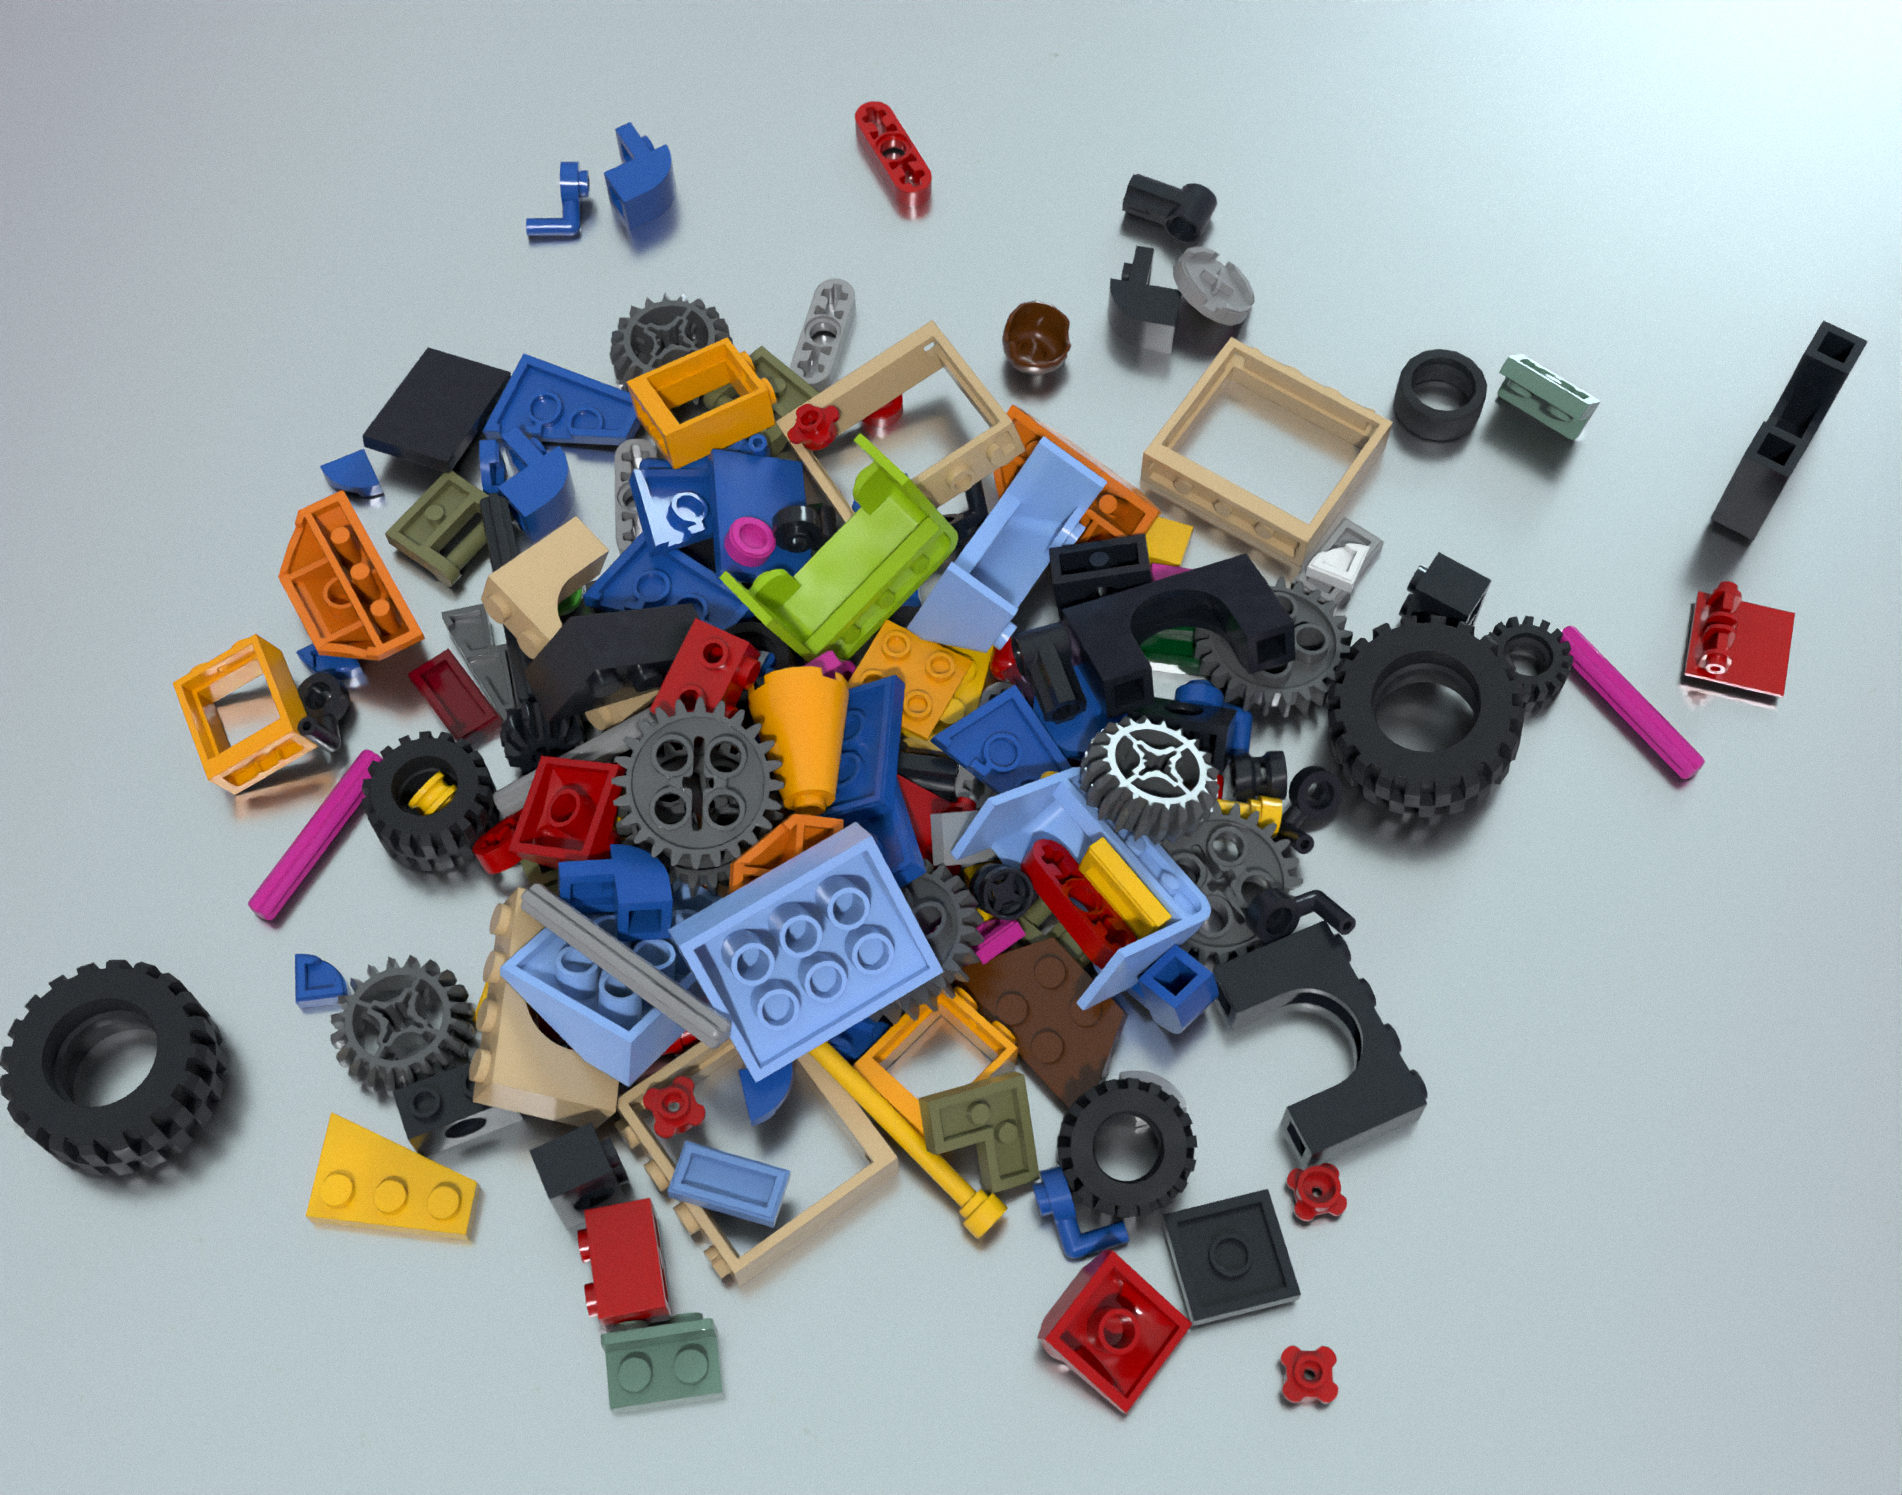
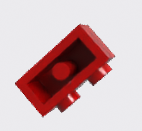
M695 618L649 711L656 715L655 708L660 707L668 717L676 715V700L680 699L687 712H694L698 697H703L706 712L710 713L714 712L720 701H725L724 717L731 719L738 712V708L735 706L744 688L750 689L758 677L761 667L758 659L761 653L750 642Z
M645 1198L584 1210L586 1229L578 1230L577 1237L581 1260L583 1263L591 1262L593 1282L584 1285L589 1317L598 1316V1320L606 1332L614 1331L615 1325L627 1321H646L647 1324L669 1320L672 1315L657 1212L651 1199Z

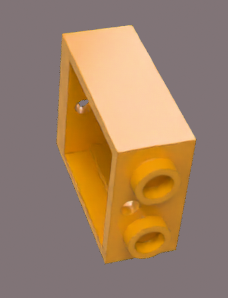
M728 337L627 381L636 417L673 469H679L709 455L712 449L721 450L776 425L772 405L776 404L777 400L770 382L766 377L759 379L747 352L739 353ZM729 383L740 395L735 400L681 424L678 423L670 412V409Z
M257 634L237 641L232 645L231 649L209 662L195 666L187 675L173 682L208 781L234 795L319 747L298 732V723L302 718L307 717L283 652ZM264 674L280 718L230 747L214 702Z
M958 986L953 989L956 995L955 998L951 999L943 993L936 997L938 1011L933 1012L926 1004L920 1005L919 1017L915 1021L905 1013L898 1023L894 1024L853 1065L859 1074L924 1139L919 1100L889 1074L886 1069L940 1015L947 1019L992 1060L972 1083L1009 1073L1017 1066L1018 1048L1015 1046L1017 1041L1013 1034L996 1020L990 1024L976 1011L978 1006L973 998Z

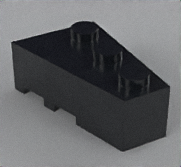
M693 604L570 617L523 671L546 722L550 723L660 690L694 619L700 620Z

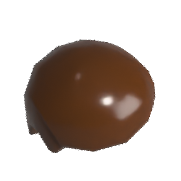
M1037 300L1019 304L1010 313L1003 330L1002 345L1007 361L1011 362V365L1022 373L1038 376L1056 371L1067 359V353L1071 347L1069 340L1070 322L1067 316L1053 304Z

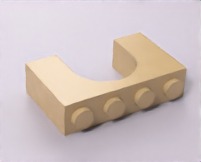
M575 516L488 576L481 597L484 608L495 622L503 623L517 638L522 651L528 657L534 659L563 626L558 615V605L600 575L609 549ZM659 690L587 711L585 715L595 728L607 731L651 707Z
M518 887L504 904H497L490 921V933L496 936L494 950L489 953L483 970V981L488 982L489 986L487 999L482 1002L476 1020V1029L482 1032L480 1048L476 1050L469 1069V1079L475 1082L472 1102L579 1127L592 1123L596 1130L616 1112L619 1081L585 1062L574 1050L564 1048L548 1039L533 1022L526 1001L500 975V967L545 928L544 925L522 910L521 896L528 889Z

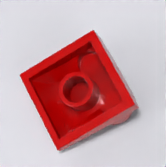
M541 756L508 851L522 859L558 869V862L610 859V844H621L620 835L613 828L618 807L614 806L613 801L620 797L622 787L613 785L611 779L624 776L626 768L621 767L619 764Z
M1104 1250L1079 1271L1046 1314L1037 1338L1042 1342L1044 1349L1051 1357L1063 1361L1122 1413H1127L1189 1330L1192 1323L1113 1250Z

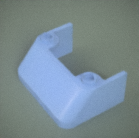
M1043 436L1006 492L955 562H951L908 625L907 630L924 641L987 653L992 645L1001 650L1017 628L1015 624L1010 622L1017 613L1019 605L1050 562L1049 548L1074 545L1086 528L1079 521L1107 484V481Z
M1073 767L988 798L951 851V855L957 861L991 848L1004 865L1021 871V861L1034 843L1040 839H1049L1066 848L1080 865L1089 846L1104 837L1172 917L1165 928L1140 940L1136 937L1137 941L1118 949L1103 969L1093 964L1098 976L1076 1002L1084 1011L1138 983V978L1174 944L1181 946L1199 930L1210 916L1211 908L1205 895L1159 843L1155 846L1148 836L1144 835L1137 841H1134L1132 832L1122 829L1115 833V823L1110 819L1098 821L1099 808L1087 806V793L1080 789L1082 775L1079 772L1081 767ZM1069 897L1076 907L1088 912L1082 903Z

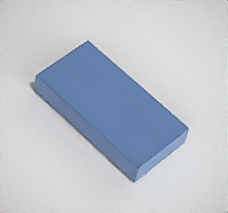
M685 1140L667 1192L669 1198L774 1228L791 1178V1172L787 1169Z

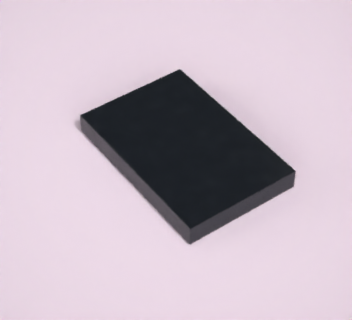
M428 347L362 435L364 447L450 473L493 412L511 378V372Z

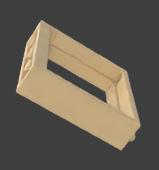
M933 320L802 404H812V406L819 408L835 406L840 413L839 420L834 423L837 428V437L930 375L944 368L990 428L911 479L936 509L958 494L967 491L975 483L998 468L1007 465L1015 457L1026 451L1013 421ZM933 342L934 346L925 352L924 347ZM797 407L777 420L776 423L793 452L802 462L827 501L834 508L843 524H845L855 512L813 454L815 450L805 448L802 442L800 444H792L788 439L787 433L794 427L796 422V411L799 408Z
M1231 337L1143 452L1140 479L1302 567L1385 450L1393 422L1376 414L1375 410L1365 408L1344 397L1336 389L1325 387L1304 376L1298 369L1292 366H1285L1264 355L1256 347L1251 348ZM1231 380L1362 449L1309 524L1177 453Z
M730 1038L717 1049H711L703 1042H699L617 1098L616 1109L621 1119L614 1123V1126L631 1150L640 1145L650 1159L643 1167L660 1192L669 1187L676 1165L644 1121V1119L653 1114L652 1111L647 1110L643 1105L644 1094L651 1088L660 1090L671 1085L674 1079L679 1076L690 1078L694 1085H696L739 1055ZM809 1053L792 1061L793 1067L867 1167L742 1256L738 1254L706 1208L678 1200L680 1203L673 1207V1210L690 1235L698 1230L701 1232L710 1245L708 1249L703 1251L710 1265L721 1279L730 1274L739 1288L899 1174L898 1157L854 1098Z

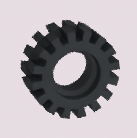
M1515 616L1508 619L1506 626L1502 621L1495 625L1493 632H1489L1488 635L1499 644L1498 657L1508 655L1511 652H1524L1534 656L1542 665V672L1535 676H1527L1515 672V679L1522 681L1525 695L1523 709L1526 712L1532 711L1535 703L1541 709L1548 705L1550 699L1554 701L1558 697L1571 671L1573 656H1568L1571 650L1569 641L1560 643L1563 633L1558 628L1553 633L1547 631L1550 622L1542 619L1538 627L1533 625V616H1525L1522 624H1519L1518 618Z

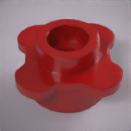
M804 404L797 409L795 425L787 433L792 444H800L802 442L804 447L809 450H821L829 446L837 435V428L834 423L840 418L838 409L835 406L819 408L812 406V404Z
M686 1076L676 1077L671 1085L660 1090L651 1088L644 1094L643 1105L647 1110L652 1111L656 1121L654 1131L661 1138H671L675 1134L686 1132L692 1126L700 1125L705 1119V1108L696 1102L693 1095L694 1083ZM672 1103H678L679 1109L671 1111L669 1106Z
M1322 1163L1320 1166H1311L1304 1171L1300 1168H1295L1288 1174L1286 1183L1294 1191L1296 1199L1294 1213L1300 1220L1309 1222L1314 1219L1315 1215L1330 1213L1333 1216H1339L1345 1211L1347 1199L1341 1194L1340 1173L1333 1164ZM1319 1188L1322 1191V1195L1319 1197L1314 1196L1312 1189Z
M1289 1346L1282 1352L1280 1360L1286 1367L1282 1393L1288 1401L1298 1403L1301 1400L1314 1401L1318 1399L1320 1402L1327 1404L1337 1397L1338 1386L1333 1382L1332 1367L1337 1362V1357L1332 1349L1320 1346L1316 1351H1301L1297 1346ZM1307 1369L1312 1370L1315 1374V1377L1311 1380L1304 1376V1371Z

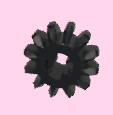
M524 699L521 709L507 710V719L501 723L500 731L501 746L504 747L505 758L508 760L510 767H520L523 775H527L537 769L541 756L560 757L587 742L586 729L581 714L547 723L538 703H531Z

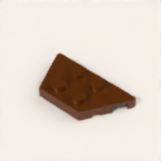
M1051 937L997 955L984 965L979 961V963L963 966L962 969L969 976L970 980L968 982L954 980V985L962 988L973 998L978 1006L977 1010L990 1024L996 1020L1013 1034L1017 1041L1015 1046L1018 1048V1054L1069 1109L1079 1096L1092 1087L1099 1085L1102 1077H1106L1112 1061V1049L1115 1041L1120 1038L1128 1014L1112 997L1084 1011L1079 1007L1076 1002L1091 985L1094 978L1058 940Z

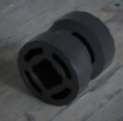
M1283 750L1267 751L1261 757H1252L1248 752L1231 754L1230 785L1233 801L1247 802L1248 799H1253L1259 795L1286 800L1287 767Z
M996 862L985 864L977 869L971 878L969 891L979 903L976 907L987 914L1003 920H1013L1024 915L1032 905L1034 897L1033 884L1026 874L1018 869Z

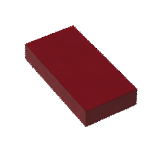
M449 648L407 674L412 685L445 730L452 734L455 742L463 738L472 745L501 727L502 720Z

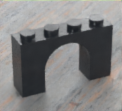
M1823 320L1767 422L1763 421L1744 453L1710 519L1752 540L1755 539L1868 342L1867 340Z
M1247 553L1062 609L1064 627L1069 637L1072 657L1107 719L1155 704L1152 666L1141 650L1140 645L1154 634L1167 629L1197 627L1220 635L1229 643L1249 675L1296 660L1294 621Z
M1324 920L1218 965L1212 970L1219 991V996L1215 1000L1232 1031L1286 1008L1307 1007L1322 1011L1334 1018L1346 1030L1352 1041L1355 1051V1069L1352 1074L1341 1083L1288 1106L1280 1124L1304 1169L1324 1163L1419 1120L1428 1104L1426 1101L1428 1093L1423 1079L1416 1070L1412 1069L1409 1071L1400 1054L1402 1047L1396 1031L1389 1023L1383 1024L1374 1008L1376 1006V999L1371 986L1366 979H1358L1350 965L1351 954L1347 943L1339 933L1333 934L1328 923Z

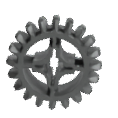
M664 293L661 302L654 303L647 297L645 308L640 309L631 306L630 318H619L618 330L612 332V346L610 347L611 351L609 354L611 364L614 365L613 369L616 379L619 380V383H623L624 389L629 392L627 381L699 350L696 347V342H693L696 338L701 340L706 346L727 337L733 344V339L730 337L728 324L725 322V319L719 317L715 306L706 308L701 298L689 303L684 293L677 300H671ZM640 352L648 355L650 361L647 365L638 359ZM697 397L691 401L694 404L698 405L700 397Z
M1145 715L1136 723L1125 716L1117 724L1109 722L1101 732H1097L1095 738L1091 739L1080 764L1081 770L1079 773L1082 775L1080 789L1087 793L1086 805L1099 808L1098 821L1110 819L1115 823V833L1125 829L1132 832L1134 841H1137L1144 835L1148 836L1155 846L1164 838L1175 844L1183 836L1191 837L1209 819L1218 798L1220 786L1217 784V776L1219 770L1211 766L1212 754L1199 751V739L1188 740L1183 736V727L1174 731L1166 727L1164 719L1156 725L1151 724Z
M410 955L404 966L400 968L396 959L388 957L385 971L379 973L375 966L368 965L367 974L370 978L364 983L359 979L351 978L350 986L355 993L352 996L338 995L337 1002L344 1011L331 1015V1023L338 1031L330 1035L332 1045L335 1049L340 1050L336 1054V1059L343 1068H349L348 1075L355 1083L365 1080V1086L370 1092L376 1094L385 1086L389 1096L394 1097L393 1091L402 1088L403 1085L408 1086L437 1075L443 1069L447 1071L455 1068L456 1065L452 1060L453 1056L468 1057L469 1048L462 1040L475 1037V1028L468 1022L475 1016L472 1004L466 1002L469 993L464 985H456L457 978L452 971L447 969L440 973V967L437 962L431 959L421 967L418 959ZM396 996H399L398 998H396V999L393 1000V1001L386 1002V1001H388V1000H390V999H392V998H394V997H396ZM431 997L439 1001L443 1008V1018L439 1030L434 1029L430 1022L426 1020L430 1012L427 1005ZM411 1020L414 1025H409V1027L405 1030L400 1025L399 1032H396L392 1027H397L402 1022L406 1026V1021ZM368 1022L374 1024L380 1032L376 1041L379 1048L374 1056L366 1052L364 1038ZM422 1050L416 1055L406 1058L413 1051Z

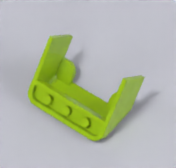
M861 433L854 441L873 461L869 466L862 469L855 479L853 498L861 507L793 577L784 569L766 571L755 579L749 590L727 571L719 577L768 629L808 663L831 650L838 659L848 661L883 625L885 620H888L947 560L958 542V533L910 478Z

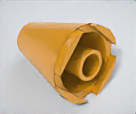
M814 666L789 667L764 675V685L755 690L753 683L752 687L748 689L747 701L754 724L760 723L762 725L758 733L761 743L772 740L775 743L772 749L766 753L767 760L782 762V766L773 771L772 774L775 780L784 783V788L779 790L784 806L795 811L797 814L817 816L825 812L826 807L835 801L849 701V688L843 675L835 672L836 680L823 677L822 668Z

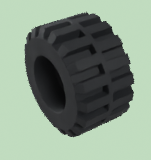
M431 731L419 732V739L412 741L409 735L398 739L401 745L395 749L388 745L380 752L383 760L381 762L372 761L367 769L372 778L363 779L362 791L365 795V798L362 799L363 809L386 851L393 858L398 856L402 864L411 868L418 861L421 869L425 871H433L434 865L437 863H441L444 870L455 867L453 860L462 857L467 862L475 857L472 852L474 844L486 831H489L498 824L495 813H499L492 796L497 790L484 759L478 750L473 751L471 744L463 738L455 742L450 733L441 732L438 738H433ZM441 772L445 775L443 780L449 786H457L454 798L442 810L425 816L407 813L409 801L436 773Z
M1126 1078L1104 1081L1076 1099L1060 1124L1061 1128L1059 1136H1057L1056 1148H1058V1163L1063 1169L1062 1172L1067 1184L1082 1202L1101 1213L1125 1218L1142 1217L1153 1214L1152 1212L1160 1208H1165L1173 1202L1172 1199L1178 1193L1183 1192L1188 1185L1187 1179L1190 1172H1194L1196 1164L1194 1148H1197L1196 1135L1193 1136L1190 1126L1193 1123L1189 1114L1184 1113L1179 1106L1181 1102L1173 1094H1167L1161 1089V1086L1153 1082L1147 1083L1140 1081L1139 1078ZM1118 1115H1132L1144 1120L1154 1131L1158 1142V1155L1153 1167L1144 1176L1131 1181H1121L1107 1175L1098 1165L1094 1155V1140L1099 1128L1107 1120Z

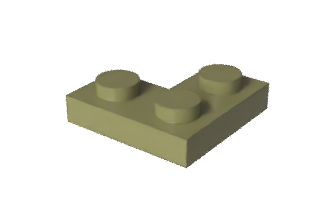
M1013 1071L918 1098L926 1150L932 1154L939 1155L976 1144L984 1190L990 1193H997L1040 1179L1024 1074Z

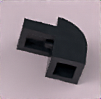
M1136 246L1133 263H1124L1121 280L1110 279L1108 320L1115 334L1126 343L1145 350L1171 354L1179 319L1182 294L1178 289L1149 285L1154 248Z

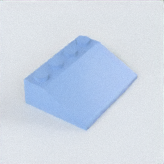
M857 822L668 929L712 1009L731 1022L729 1038L755 1083L944 972L875 840Z
M681 883L676 892L672 894L671 928L719 901L722 897L719 895L713 897L708 889L700 886L696 897L691 898L688 884ZM613 912L583 913L584 916L617 939ZM546 927L500 967V975L585 1062L628 1087L686 1031ZM672 937L671 939L622 942L711 1007Z

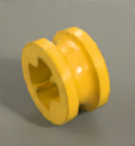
M438 772L419 789L408 805L412 809L416 807L422 809L423 816L434 814L439 811V807L444 802L447 803L454 797L457 786L446 785L443 780L445 775Z

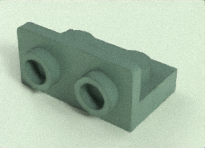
M1523 354L1508 356L1499 371L1500 374L1506 377L1497 391L1499 397L1570 440H1575L1580 436L1601 402Z
M689 1312L670 1317V1324L648 1327L646 1321H627L615 1325L614 1332L601 1334V1347L606 1355L611 1412L614 1414L724 1397L718 1330L713 1318L703 1319L702 1313Z

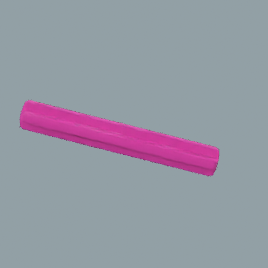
M1569 625L1561 630L1563 636L1560 643L1569 641L1571 650L1568 656H1573L1572 666L1681 778L1688 779L1696 774L1705 763L1700 753L1575 626Z
M368 749L359 754L248 901V906L256 915L268 921L276 917L362 802V799L365 798L362 791L363 779L372 778L367 769L372 761L381 762L383 760L381 756Z

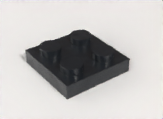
M1268 1189L1163 1214L1162 1224L1192 1326L1299 1300L1301 1292Z

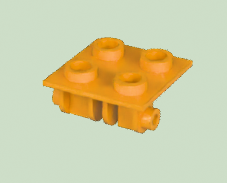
M886 619L848 681V688L897 675L905 683L901 728L928 741L970 669L973 660L937 643L924 641L906 628Z

